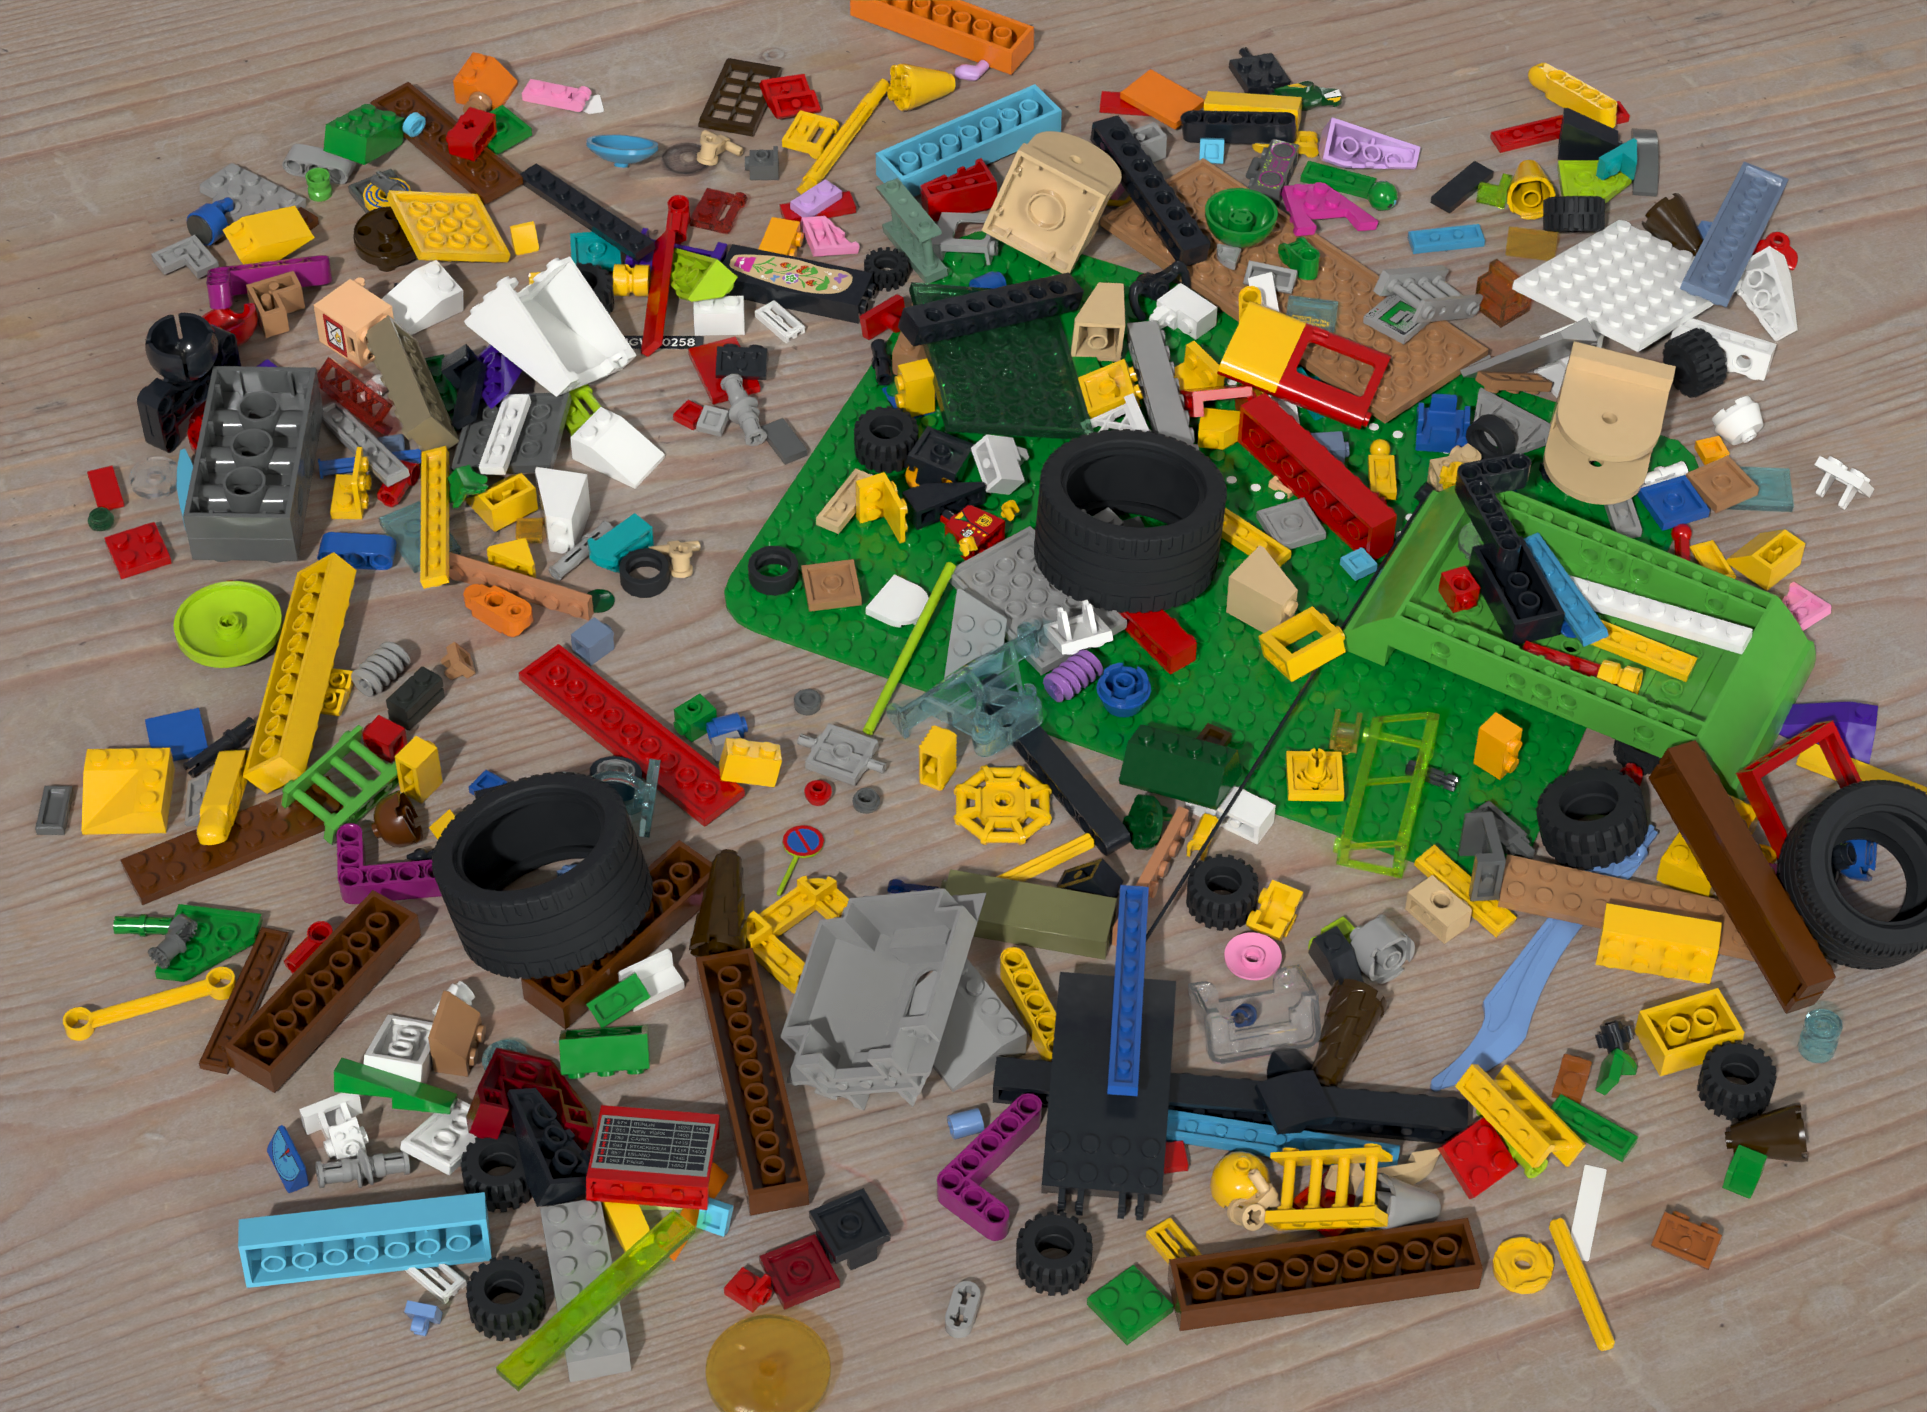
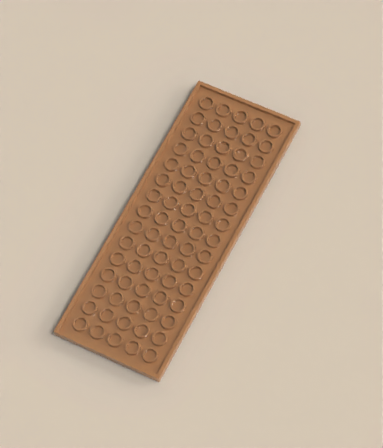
M1202 158L1165 181L1169 187L1171 186L1174 189L1177 198L1181 203H1184L1187 212L1192 219L1197 221L1198 227L1210 241L1207 260L1186 266L1191 277V289L1239 322V292L1249 286L1243 284L1249 260L1290 269L1281 261L1278 254V246L1282 243L1289 244L1294 242L1298 237L1302 236L1294 235V225L1290 223V216L1277 208V221L1268 237L1254 246L1241 248V256L1235 270L1223 266L1217 259L1216 251L1217 244H1226L1219 241L1211 233L1205 219V205L1208 199L1219 191L1247 187ZM1133 200L1101 217L1100 226L1163 270L1175 262L1173 256ZM1316 233L1314 235H1303V237L1320 253L1317 278L1314 280H1303L1297 277L1292 294L1276 291L1279 312L1291 317L1295 315L1293 318L1298 319L1297 316H1303L1300 320L1309 321L1307 323H1310V318L1305 320V317H1311V324L1313 325L1314 323L1316 327L1391 355L1390 362L1368 412L1372 413L1373 416L1383 423H1387L1462 374L1461 369L1488 356L1489 349L1446 320L1430 322L1405 344L1364 324V315L1387 297L1379 296L1373 292L1380 276ZM1178 274L1176 279L1182 282L1181 275ZM1315 343L1307 345L1299 363L1330 386L1356 396L1364 394L1374 371L1371 365Z

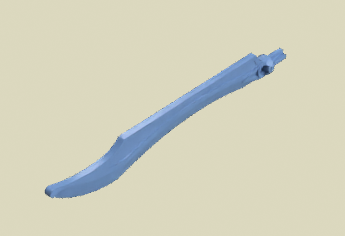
M1649 825L1645 840L1639 848L1636 847L1637 850L1630 857L1625 856L1624 861L1618 864L1615 862L1611 863L1607 868L1601 869L1600 866L1593 867V870L1585 871L1629 880L1648 856L1647 848L1657 837L1658 832L1654 830L1655 827L1653 825ZM1547 918L1484 999L1482 1004L1484 1021L1481 1029L1460 1057L1431 1080L1430 1088L1432 1091L1438 1092L1441 1089L1455 1086L1471 1064H1478L1485 1072L1490 1071L1521 1045L1526 1038L1536 1004L1552 970L1583 925Z

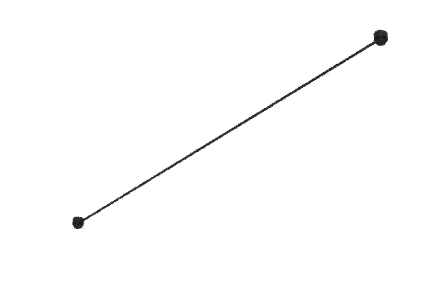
M1427 481L1415 493L1414 498L1419 501L1418 506L1340 627L1342 631L1427 496L1435 489ZM1320 667L1313 670L1149 929L1146 934V942Z

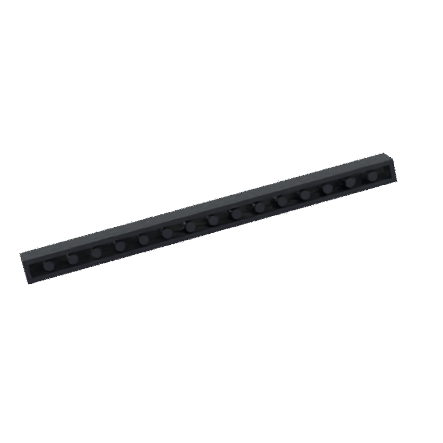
M996 1057L993 1103L1012 1104L1019 1096L1029 1093L1038 1096L1041 1099L1042 1107L1048 1108L1052 1062L1042 1059L1026 1060L1015 1057ZM1171 1073L1168 1110L1273 1126L1254 1088L1257 1083L1262 1081L1249 1078H1225L1218 1075L1203 1076L1191 1073ZM1321 1086L1336 1118L1332 1124L1307 1125L1304 1131L1444 1144L1468 1127V1100L1457 1097H1434L1426 1094H1401L1395 1091L1379 1092L1368 1089L1357 1090L1337 1086Z

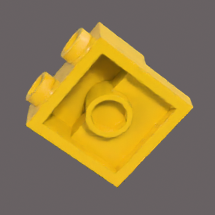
M1125 359L1078 377L1087 413L1091 419L1126 404L1124 397L1132 393L1139 407H1141L1140 399H1143L1144 396L1139 384L1135 385L1134 383L1139 379L1134 367L1129 368Z

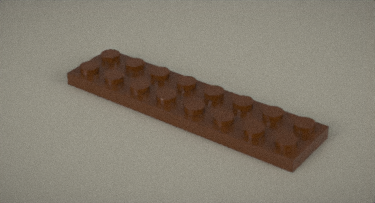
M410 82L370 102L376 109L392 111L397 116L405 118V120L414 112L422 115L426 120L422 132L415 137H410L403 132V137L468 192L478 194L484 205L523 184V177L488 147H485L475 162L449 154L446 136L448 131L457 122Z
M315 783L305 791L307 795L331 814H337L343 809L341 803ZM283 794L237 812L234 824L225 842L215 845H202L199 843L197 829L120 859L141 904L145 905L324 832L325 822L297 800L285 809L282 806Z

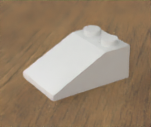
M437 260L415 269L382 298L383 301L392 306L394 320L410 335L464 311L462 288Z
M602 407L570 437L573 460L634 489L665 458V454L623 417Z
M387 1015L364 1055V1064L426 1084L433 1065L428 1040L433 1022Z

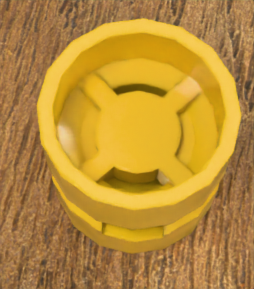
M614 264V296H629L630 293H633L635 296L648 297L651 277L650 265H635L634 268H631L628 264Z
M1605 659L1600 666L1597 678L1638 695L1642 683L1643 670L1631 666H1626L1623 669L1620 663Z

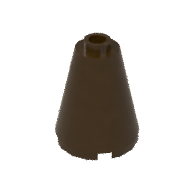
M1673 193L1674 198L1670 200L1664 197L1646 213L1647 221L1646 223L1642 221V227L1654 237L1670 242L1672 247L1678 250L1689 251L1693 256H1696L1704 238L1684 198L1679 193Z
M1793 1103L1731 1124L1730 1131L1725 1132L1727 1149H1733L1735 1154L1738 1146L1742 1145L1766 1155L1767 1159L1801 1163L1808 1162L1807 1153L1801 1154L1807 1152L1804 1122L1801 1112L1796 1113V1111H1802L1801 1104Z

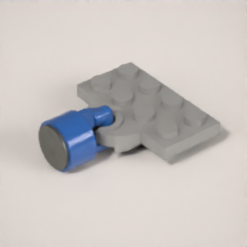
M231 163L199 184L200 193L212 198L213 201L212 204L206 203L188 215L187 228L191 236L196 235L203 245L209 246L225 235L223 232L224 228L244 216L290 206H296L297 209L300 207L305 208L306 199Z

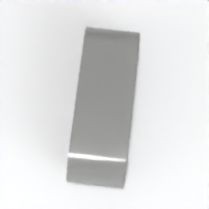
M294 144L282 162V166L287 173L306 178L305 175L309 170L324 168L329 172L330 183L345 184L354 170L356 162L323 151L324 148Z

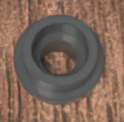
M861 788L853 796V807L856 811L863 814L873 813L880 806V797L872 788Z

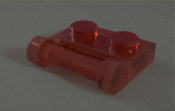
M707 188L690 217V226L729 234L740 208L744 207L748 201L747 196L742 192L732 194ZM727 205H730L725 217L719 220Z

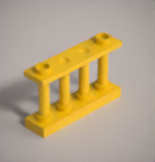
M1471 1064L1455 1085L1462 1095L1532 1168H1539L1551 1152L1566 1167H1569L1586 1146L1509 1065H1505L1495 1079H1492L1478 1064Z
M1370 1143L1364 1144V1148L1309 1151L1283 1148L1282 1152L1270 1153V1159L1284 1167L1281 1205L1277 1207V1210L1265 1211L1264 1223L1278 1231L1388 1226V1214L1377 1208L1375 1192L1378 1162H1392L1393 1155L1383 1150L1381 1145ZM1365 1163L1363 1201L1359 1204V1207L1347 1205L1350 1164ZM1338 1164L1335 1204L1331 1208L1320 1207L1323 1165ZM1311 1165L1308 1205L1304 1206V1209L1295 1210L1293 1208L1296 1166Z

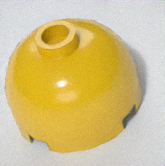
M1239 1151L1232 1152L1218 1161L1212 1172L1210 1189L1212 1197L1219 1206L1225 1209V1206L1228 1207L1234 1199L1248 1200L1258 1192L1248 1177V1173L1252 1169H1258L1266 1182L1271 1183L1268 1168L1260 1158L1251 1153Z

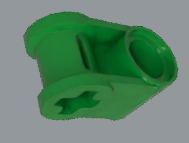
M1303 236L1298 237L1294 242L1289 244L1282 243L1278 246V254L1281 261L1290 269L1297 270L1300 279L1314 280L1317 278L1320 253L1308 243L1306 238Z

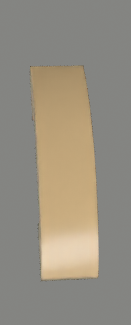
M1438 1149L1412 1152L1407 1164L1377 1168V1173H1383L1414 1185L1433 1170L1440 1152ZM1359 1163L1350 1164L1348 1194L1356 1195L1358 1186L1364 1178L1365 1170L1362 1171ZM1338 1164L1330 1166L1323 1182L1325 1188L1336 1191Z

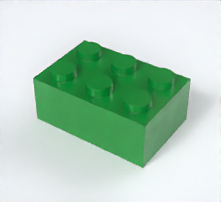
M363 104L326 124L323 151L366 165L402 145L405 118L397 116L392 111H382L376 109L374 105Z

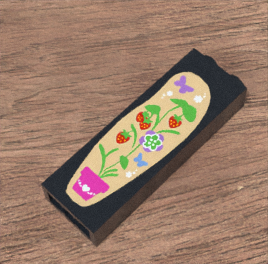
M732 244L723 262V265L738 277L734 282L733 289L724 296H744V300L761 304H768L775 300L785 309L859 324V316L868 311L869 299L874 298L876 293L873 273Z

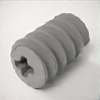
M383 642L372 655L367 657L365 662H362L352 672L351 679L360 692L371 697L373 692L381 693L383 686L390 684L389 679H395L397 673L403 672L404 666L410 665V657L396 643Z

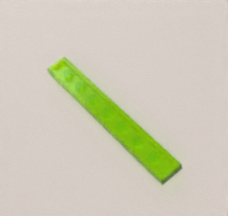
M673 1209L496 1367V1373L519 1392L696 1233L695 1226Z

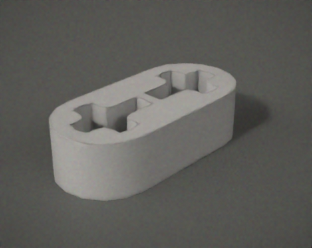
M963 1281L958 1283L953 1289L945 1315V1329L951 1337L964 1338L972 1331L980 1305V1289L975 1283ZM966 1293L971 1294V1297H969L967 1300V1304H962V1297H964ZM959 1314L963 1315V1322H961L960 1326H955L954 1322H957Z

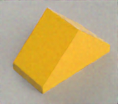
M526 538L492 545L487 548L488 564L536 578L535 563Z

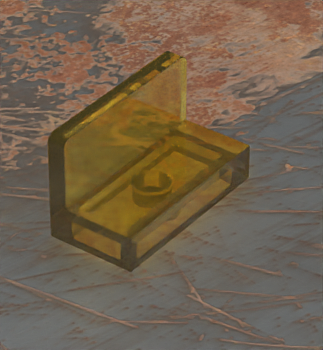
M1509 226L1505 255L1549 261L1555 257L1558 232Z

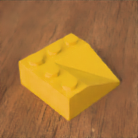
M87 749L83 772L82 835L166 833L175 774L171 749Z

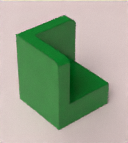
M1739 1145L1726 1172L1722 1188L1750 1199L1763 1173L1767 1156Z

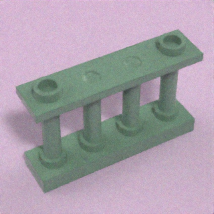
M898 178L876 186L877 192L891 209L892 221L882 224L884 234L899 252L902 251L904 253V257L907 256L908 263L926 285L948 276L947 268L933 252L931 238L942 234L941 229Z

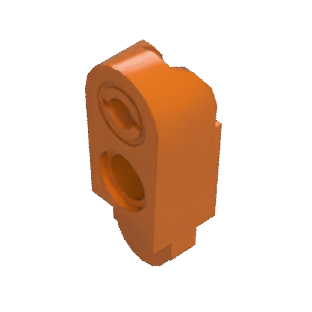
M473 584L464 590L465 606L472 611V616L499 633L515 637L520 635L533 622L531 605L526 600L495 585L489 588L483 584Z

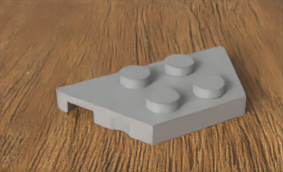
M1483 388L1479 389L1474 422L1486 414L1495 415L1502 419L1515 436L1516 447L1512 454H1523L1546 446L1550 423ZM1484 432L1488 441L1497 447L1494 439Z
M957 589L943 687H950L952 683L965 679L970 681L977 679L981 675H991L1000 672L1007 618L962 589Z

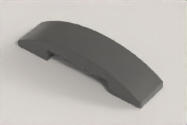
M1632 128L1631 139L1635 138L1637 140V166L1634 180H1632V193L1638 196L1657 197V132L1653 129Z

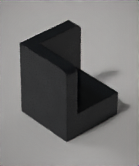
M465 344L442 359L441 372L458 389L462 371L481 360Z

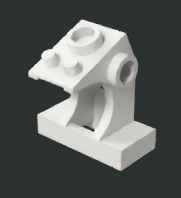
M340 1093L299 1109L302 1124L307 1135L322 1130L326 1141H323L329 1158L335 1157L337 1161L346 1158L354 1159L357 1158L358 1150L362 1148L367 1154L365 1144L369 1143V1139L364 1127H359L356 1115L363 1113L358 1094Z

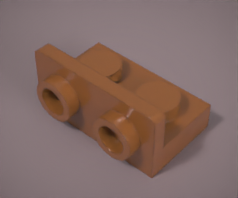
M1673 1211L1672 1214L1664 1212L1651 1247L1709 1270L1718 1246L1722 1241V1235L1718 1234L1719 1229L1704 1222L1700 1226L1689 1222V1216L1678 1211Z

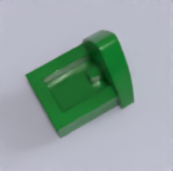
M1614 1049L1601 1063L1595 1091L1606 1095L1619 1083L1621 1075H1636L1638 1067L1635 1061L1622 1050Z

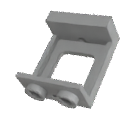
M942 212L937 224L942 234L932 238L933 252L941 261L944 260L946 252L985 253L986 263L991 265L994 255L998 253V239L989 234H986V237L982 240L953 238L959 223H985L989 214Z

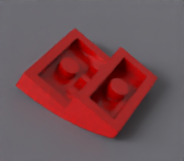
M805 74L761 80L759 84L764 99L776 119L795 117L800 110L812 114L821 112L815 90H810Z

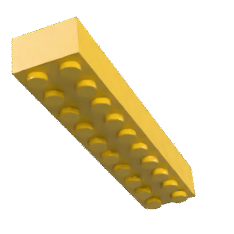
M334 552L300 570L296 575L243 772L245 779L266 794L282 788L290 780L297 779L308 769L307 763L310 752L313 749L312 743L315 732L318 729V720L324 706L323 700L329 686L328 681L334 666L333 661L339 646V638L344 627V618L350 604L349 599L355 584L354 579L357 571Z

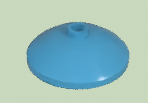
M597 135L586 140V146L590 151L603 160L613 162L614 166L622 168L628 167L630 163L641 162L658 151L657 142L637 136Z

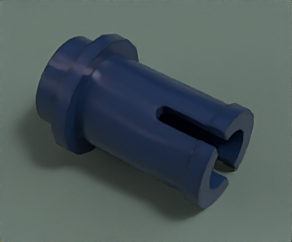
M1241 1004L1231 1013V1016H1234V1018L1230 1020L1238 1028L1250 1026L1257 1020V1010L1251 1004Z

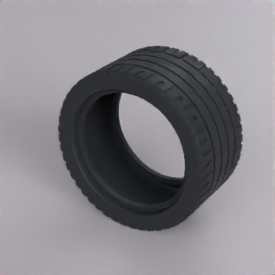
M1111 429V431L1102 430L1098 433L1092 432L1089 435L1084 434L1079 436V438L1071 439L1069 442L1061 445V447H1058L1048 457L1041 470L1034 539V556L1037 566L1042 571L1041 573L1056 589L1062 590L1063 594L1068 597L1071 596L1076 601L1088 600L1089 604L1098 609L1116 610L1124 613V611L1129 613H1148L1149 611L1158 612L1161 609L1167 610L1171 609V607L1180 606L1182 603L1185 604L1191 599L1196 598L1211 584L1217 571L1227 498L1224 477L1214 462L1207 456H1204V453L1187 445L1186 442L1178 441L1171 436L1166 437L1160 433L1154 434L1151 431L1142 432V430L1136 429L1135 431L1130 429ZM1109 507L1114 513L1142 515L1168 525L1148 528L1125 527L1107 523L1092 516Z
M549 772L543 773V775L536 774L528 778H519L515 782L514 780L510 781L504 786L500 785L495 790L483 794L481 798H476L472 804H468L463 808L462 812L455 815V819L451 820L447 824V828H444L433 851V875L466 954L482 969L508 978L510 976L514 979H519L520 977L522 979H531L532 977L539 979L544 976H556L559 973L560 975L565 974L572 969L573 971L580 969V966H587L593 963L592 961L595 959L599 960L606 953L609 954L616 946H620L625 941L624 939L628 938L633 933V930H636L640 925V921L644 919L645 913L649 909L653 894L651 874L622 797L612 786L604 783V781L589 775L586 776L585 774H575L574 772H566V774L563 772H555L554 774ZM584 859L568 872L543 884L520 890L502 891L513 881L536 868L563 860Z

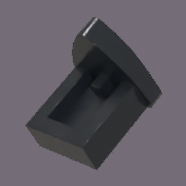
M1296 1049L1273 1051L1268 1061L1267 1079L1288 1073L1311 1070L1312 1064Z

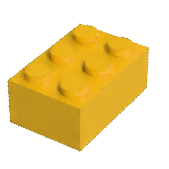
M1719 988L1639 1011L1635 1027V1033L1660 1077L1701 1065L1707 1052L1712 1051V1047L1717 1044L1722 1047V1043L1729 1041L1731 1044H1734L1735 1041H1743L1745 1033Z

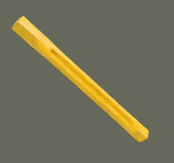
M882 78L874 84L805 174L802 182L796 188L801 195L822 181L887 92L888 87H890L887 80Z

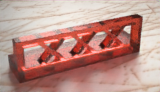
M328 357L317 373L320 389L369 427L388 436L393 428L383 420L393 404ZM334 367L335 378L326 379L327 374ZM350 380V390L344 391L342 389V382ZM365 391V401L358 402L357 393ZM377 403L383 404L375 415L372 412V405Z

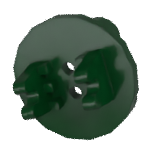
M1136 795L1129 814L1123 819V825L1131 837V844L1137 850L1147 851L1153 848L1161 839L1160 834L1163 821H1171L1173 817L1172 814L1167 813L1168 807L1160 805L1154 796Z

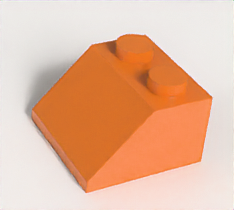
M473 52L453 80L455 102L465 105L472 93L482 92L491 99L492 107L489 111H492L507 102L517 87L518 81L495 57Z

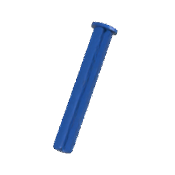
M420 449L391 452L398 459L421 464ZM355 457L321 461L319 458L320 478L323 479V476L352 473Z

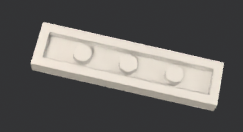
M507 394L503 398L479 464L481 474L506 475L531 404L529 394Z

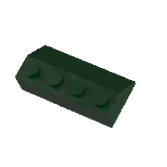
M1141 724L1127 743L1119 784L1217 810L1242 775L1238 749Z

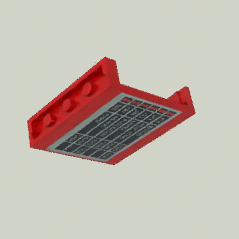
M601 1105L586 1176V1200L707 1210L709 1203V1181L716 1140H719L720 1115Z

